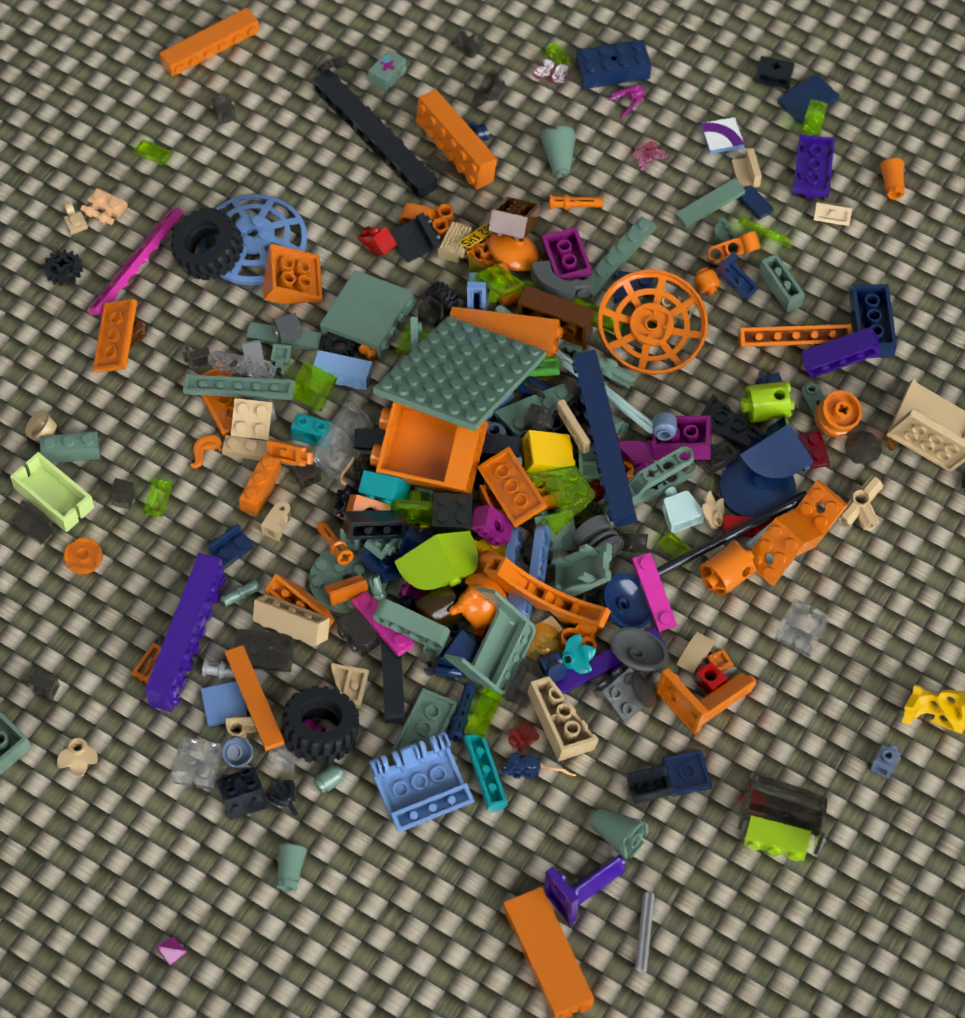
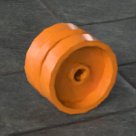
M843 390L834 391L826 396L816 407L814 413L815 423L819 430L827 436L841 437L858 425L862 417V407L856 396L850 392Z

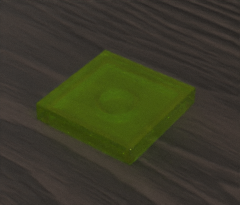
M304 361L295 379L296 384L293 397L322 412L338 378Z

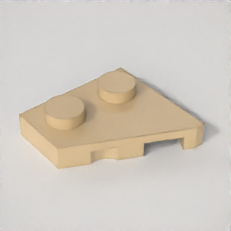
M331 663L336 688L340 690L341 694L345 693L350 697L349 701L352 700L356 708L361 709L369 670Z

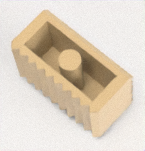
M452 221L438 248V257L459 264L461 258H465L467 249L458 241L471 234L472 228Z

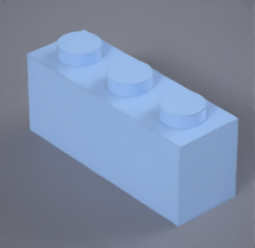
M318 350L312 372L313 378L318 381H328L337 385L367 390L373 369L371 361Z

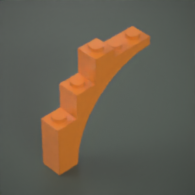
M491 554L483 570L485 574L498 583L508 594L523 597L536 609L551 612L562 623L575 626L579 623L603 629L611 611L607 607L577 599L554 589L523 571L507 557Z

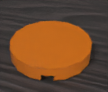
M78 538L66 546L63 559L71 572L79 575L89 574L100 566L103 560V553L95 540Z

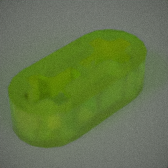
M556 43L549 44L546 47L547 59L551 60V64L552 62L554 63L555 69L563 64L568 68L565 71L556 69L559 70L558 72L568 71L570 59L560 45Z

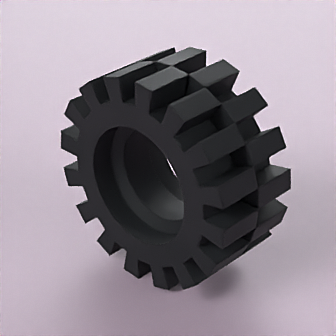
M436 281L425 292L427 301H430L429 304L433 305V309L438 310V313L443 315H449L452 306L457 307L460 303L459 298L456 297L457 294L453 293V289H450L449 285H445L444 282Z
M329 332V335L326 333L322 339L323 351L354 357L356 352L355 341ZM341 342L346 347L336 350L332 348V345Z

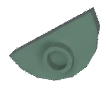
M725 217L717 221L714 236L719 244L737 238ZM734 243L728 245L729 248H737Z

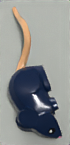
M512 753L501 770L502 775H514V779H519L521 776H524L526 779L538 778L540 768L561 771L567 775L576 776V774L570 773L563 768L551 767L541 763L533 754L519 756L518 753Z

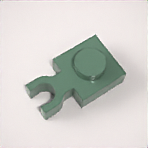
M273 344L270 361L275 365L272 368V376H275L277 370H282L281 376L285 377L284 365H290L292 345Z

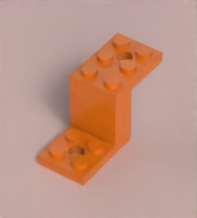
M817 480L796 509L776 517L752 548L751 552L754 555L752 561L756 572L771 586L775 585L796 556L816 548L848 504L822 481ZM819 502L825 505L824 512L819 511ZM768 553L773 556V563L767 561L766 555Z

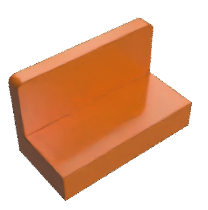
M360 574L325 586L324 589L332 607L352 600L368 591V584Z

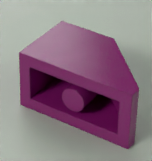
M619 441L623 461L631 463L634 470L641 471L653 463L652 441Z

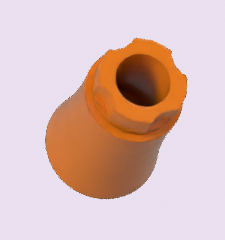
M899 158L886 159L880 163L879 167L882 172L887 196L889 199L896 200L904 196V161Z

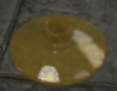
M534 624L536 633L527 651V655L537 660V658L553 651L559 653L562 646L559 632L549 624ZM544 637L547 640V642H541L540 638Z

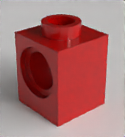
M712 662L706 666H700L696 671L695 683L707 694H710L727 682V677ZM705 677H712L714 680H707Z

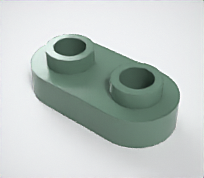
M807 383L802 387L801 396L808 410L814 416L817 404L825 397L820 387L815 383Z

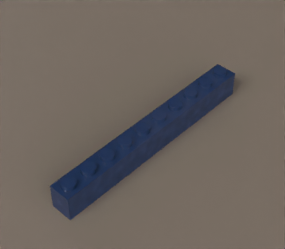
M593 349L573 355L575 362L572 363L574 374L578 373L579 377L576 379L578 390H582V394L579 397L582 406L585 405L586 411H583L585 421L590 423V427H587L590 439L593 438L594 440L591 447L593 454H597L598 460H595L597 471H601L602 477H599L601 488H605L606 491L603 494L605 504H609L610 510L607 511L609 521H613L616 528L636 523L638 519L596 350Z

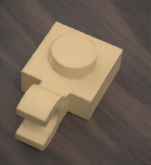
M71 201L64 203L65 211L68 215L64 217V221L70 234L88 229L81 211L75 213Z

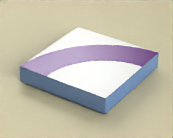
M735 117L701 123V130L709 154L744 148Z

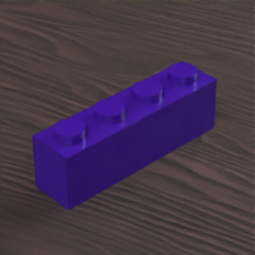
M871 327L863 328L858 332L846 334L841 338L830 340L819 346L810 347L808 350L802 351L805 371L811 378L881 354L878 336Z

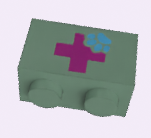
M389 49L368 70L369 82L386 91L395 84L400 76L405 74L407 69L406 59Z

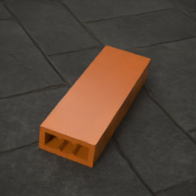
M453 306L449 316L466 323H471L474 326L488 329L491 332L505 335L508 338L519 340L525 344L536 346L546 351V358H554L555 354H558V340L563 335V327L560 326L558 319Z
M537 888L503 902V911L552 1017L570 1018L575 1012L580 1011L582 1013L591 1009L594 1004V996L543 888Z

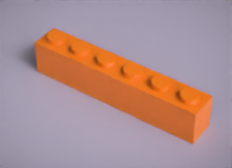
M245 8L160 52L161 64L171 77L181 74L198 63L258 33V20L248 8Z
M851 324L739 328L738 348L821 345L827 341L841 338L846 334H852Z

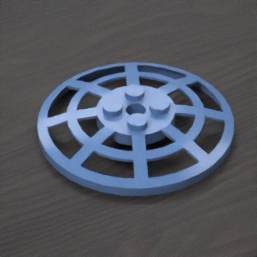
M251 194L232 198L216 207L218 211L233 204L235 208L226 213V215L230 217L238 212L240 219L235 224L239 228L244 241L242 244L243 252L239 254L241 258L238 262H235V267L231 272L227 271L226 275H219L225 280L241 285L263 284L264 275L241 276L238 274L242 265H264L266 268V250L270 243L306 251L308 239L305 223L300 214L283 200L267 195ZM245 200H266L264 205H241L240 202ZM274 203L282 205L290 210L296 218L286 219L279 211L272 208V205ZM251 208L261 209L258 215H247L245 209ZM269 211L275 214L280 220L270 222L268 219L265 218V216ZM300 224L302 233L300 247L289 243L291 237L289 225ZM285 228L284 240L275 237L274 229ZM252 232L257 233L255 237L249 236ZM215 234L216 244L219 240L220 234ZM205 239L200 240L201 254L207 253L215 247L213 246L207 250ZM246 254H259L261 259L245 260Z

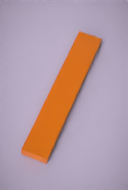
M241 645L224 651L265 751L284 745V739L244 646Z

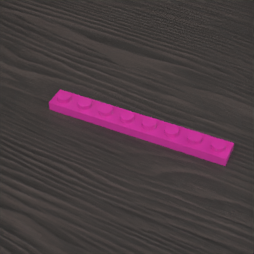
M179 207L170 209L91 304L87 309L91 316L102 315L104 303L112 302L118 297L117 293L128 285V280L131 276L138 273L139 266L145 263L150 258L149 254L160 246L159 242L162 238L170 234V229L181 220L180 217L184 213Z

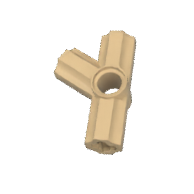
M870 476L861 488L854 492L852 498L847 503L848 506L837 519L842 526L850 527L857 518L863 530H870L879 525L880 522L870 503L884 486L878 478Z

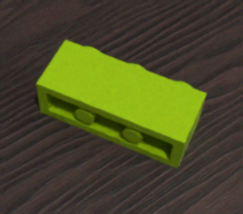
M751 815L744 845L752 850L767 851L774 856H786L792 861H804L812 831Z

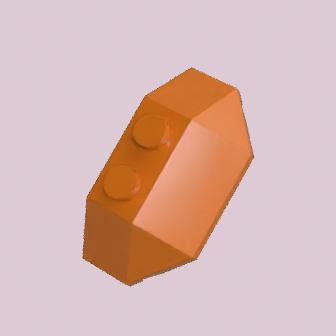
M275 573L265 588V592L268 595L330 618L329 628L334 622V618L326 606L300 585Z

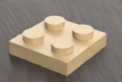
M235 398L231 436L268 440L272 402Z

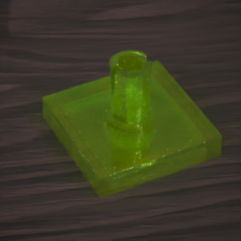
M497 264L478 272L475 276V280L478 282H486V287L490 289L487 299L493 303L498 301L499 296L503 299L523 290L525 283Z
M411 491L410 500L395 499L394 510L402 511L407 520V526L424 528L432 526L433 502L421 501V492Z

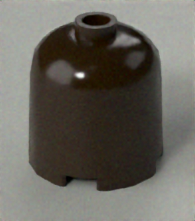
M449 585L433 589L419 596L414 602V612L443 626L462 619L463 616L461 613L456 615L449 614V608L455 604L454 600L457 599Z

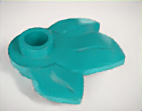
M577 634L566 641L565 650L561 652L560 657L566 669H573L579 674H585L592 671L588 661L594 657L596 648L582 645V636ZM566 656L571 657L570 663L566 661Z

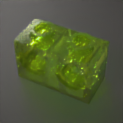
M810 99L802 134L820 136L828 103Z

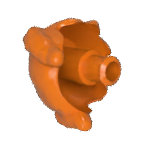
M484 572L473 573L467 576L464 583L469 584L468 588L459 597L458 602L449 608L450 615L461 613L474 628L472 633L477 638L483 636L485 629L492 623L497 612L496 607L477 591L478 587L496 590L507 600L504 589Z

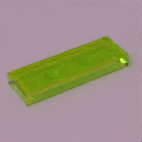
M484 687L465 732L485 738L504 694L495 693Z

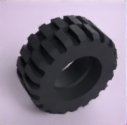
M201 208L200 211L194 210L189 216H184L181 223L178 222L176 231L174 230L172 233L173 239L170 241L171 252L175 260L189 276L195 279L201 278L202 280L217 279L219 275H226L229 269L232 270L235 267V262L240 260L241 256L239 254L243 252V237L239 228L225 212L217 211L216 208H209V210ZM211 234H220L219 240L212 250L204 254H195L196 246L201 239Z
M318 685L311 686V689L306 687L301 689L300 693L295 692L285 703V708H283L281 735L289 752H294V756L297 758H304L305 762L309 763L311 761L316 762V764H322L326 761L327 763H332L336 758L340 760L352 750V746L356 743L359 712L356 709L355 703L352 700L349 701L350 697L345 693L341 694L340 690L335 688L334 690L329 689V686H323V688H319ZM307 718H324L334 723L336 728L330 731L319 732L308 728L303 722Z

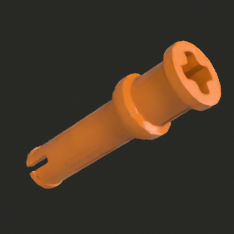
M549 194V210L553 208H564V210H567L569 207L603 208V196L569 197L568 194H564V196Z
M326 521L319 522L316 529L330 546L331 554L337 557V562L340 565L349 564L353 559V552L347 549V545L343 540L338 539Z

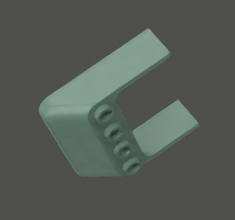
M478 587L477 591L496 607V615L472 664L462 657L445 654L444 658L472 681L495 693L505 694L508 692L533 641L536 628L527 617L496 590Z

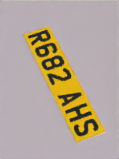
M490 221L458 241V243L471 248L492 234V231H488Z

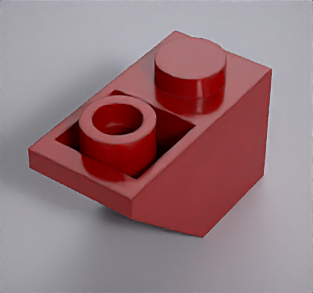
M367 226L361 230V234L357 237L375 255H385L397 245L387 227Z

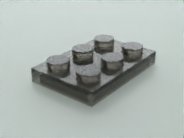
M237 629L234 648L241 645L244 646L253 669L292 672L296 639L285 633Z

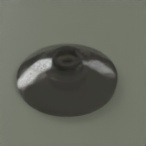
M635 671L631 676L633 691L640 703L646 708L651 709L657 704L656 685L646 674L641 671Z

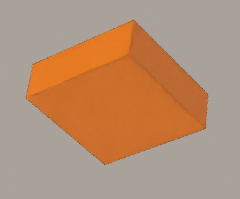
M724 648L706 657V661L708 663L712 662L721 672L732 668L734 665Z

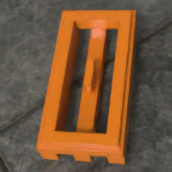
M154 642L151 644L131 674L134 678L137 677L140 681L148 683L152 673L150 669L158 658L161 646ZM155 649H157V652L155 653V655L153 656V658L149 661V663H148V665L146 666V668L144 669V671H143L142 673H139V672L141 671V669L143 668V666L145 665V663H146V662L148 661V659L150 658V656L152 655V653L155 651Z

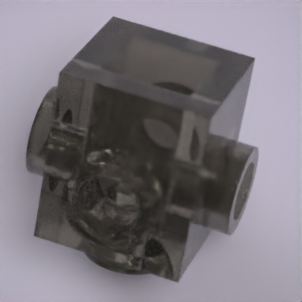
M531 403L524 417V428L547 432L548 429L551 430L555 420L553 419V410Z

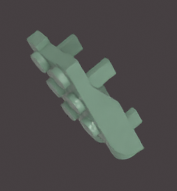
M605 543L593 548L584 544L579 546L578 552H573L562 558L558 556L552 559V562L547 564V569L551 570L555 576L553 577L554 580L550 582V586L574 597L610 581L611 571H609V562L612 559V545Z

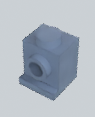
M890 744L887 746L882 745L870 771L889 779L901 755L897 747Z

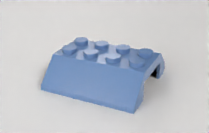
M445 731L436 734L437 740L434 735L429 737L432 747L431 751L427 752L425 743L420 740L417 742L418 747L416 743L400 748V757L396 750L393 751L392 758L395 764L389 767L385 755L380 756L381 764L378 758L369 761L375 784L388 816L398 833L474 803L467 783L464 784L449 748L451 744Z

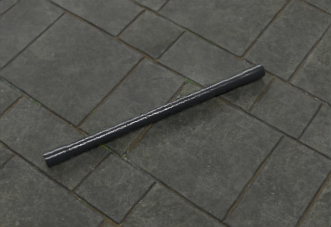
M803 491L782 504L657 567L659 576L661 577L773 518L796 508L807 492Z

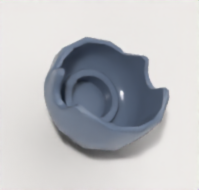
M232 737L223 744L221 757L231 767H243L253 757V747L245 738Z

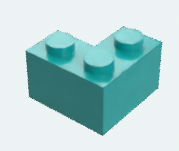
M364 470L358 493L366 498L379 499L382 503L391 505L393 509H398V506L405 508L410 485L398 477Z

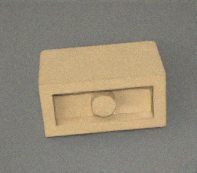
M754 148L747 149L745 158L732 160L736 180L744 189L751 185L754 188L760 187L762 178Z
M817 200L814 220L849 226L852 205Z

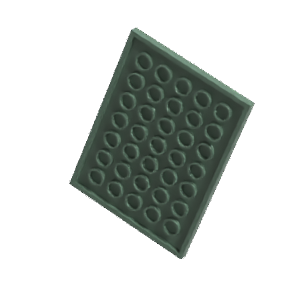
M448 316L373 387V394L475 432L546 358V351Z

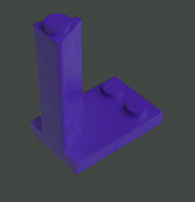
M621 855L612 856L570 887L565 882L566 878L562 872L556 871L552 866L546 871L544 893L566 922L571 925L576 921L578 906L625 872L624 866L626 862Z

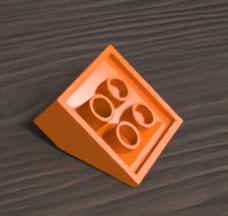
M270 243L263 281L264 300L279 304L321 302L323 295L320 255Z

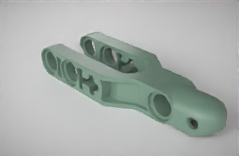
M681 447L639 471L629 481L634 506L642 502L651 501L664 494L665 490L669 487H676L696 474V464L692 449ZM687 452L690 454V458L688 460H681L680 455ZM666 462H672L674 464L673 467L669 468L668 470L664 469L663 465ZM689 465L693 466V469L690 472H684L682 470ZM649 473L655 474V476L649 477ZM673 474L677 476L676 480L672 482L666 480V478ZM652 486H658V489H652ZM604 498L597 503L594 513L596 516L604 515L608 518L607 511L610 510L609 504H605Z

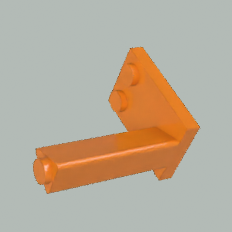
M667 668L662 671L655 692L695 735L701 730L703 724L749 694L756 685V680L752 675L746 676L743 673H739L701 700H698L680 681L678 675Z

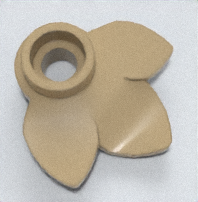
M708 491L705 495V503L702 504V511L708 525L712 529H717L723 525L724 499L720 498L715 501L712 492Z
M74 738L69 742L67 749L60 752L57 766L59 769L70 766L72 773L80 777L86 772L88 764H96L98 762V755L93 748L88 747L85 740ZM81 747V750L75 751V748Z

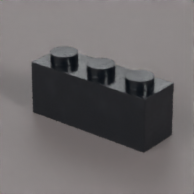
M401 510L345 511L343 530L348 540L404 538L407 520Z

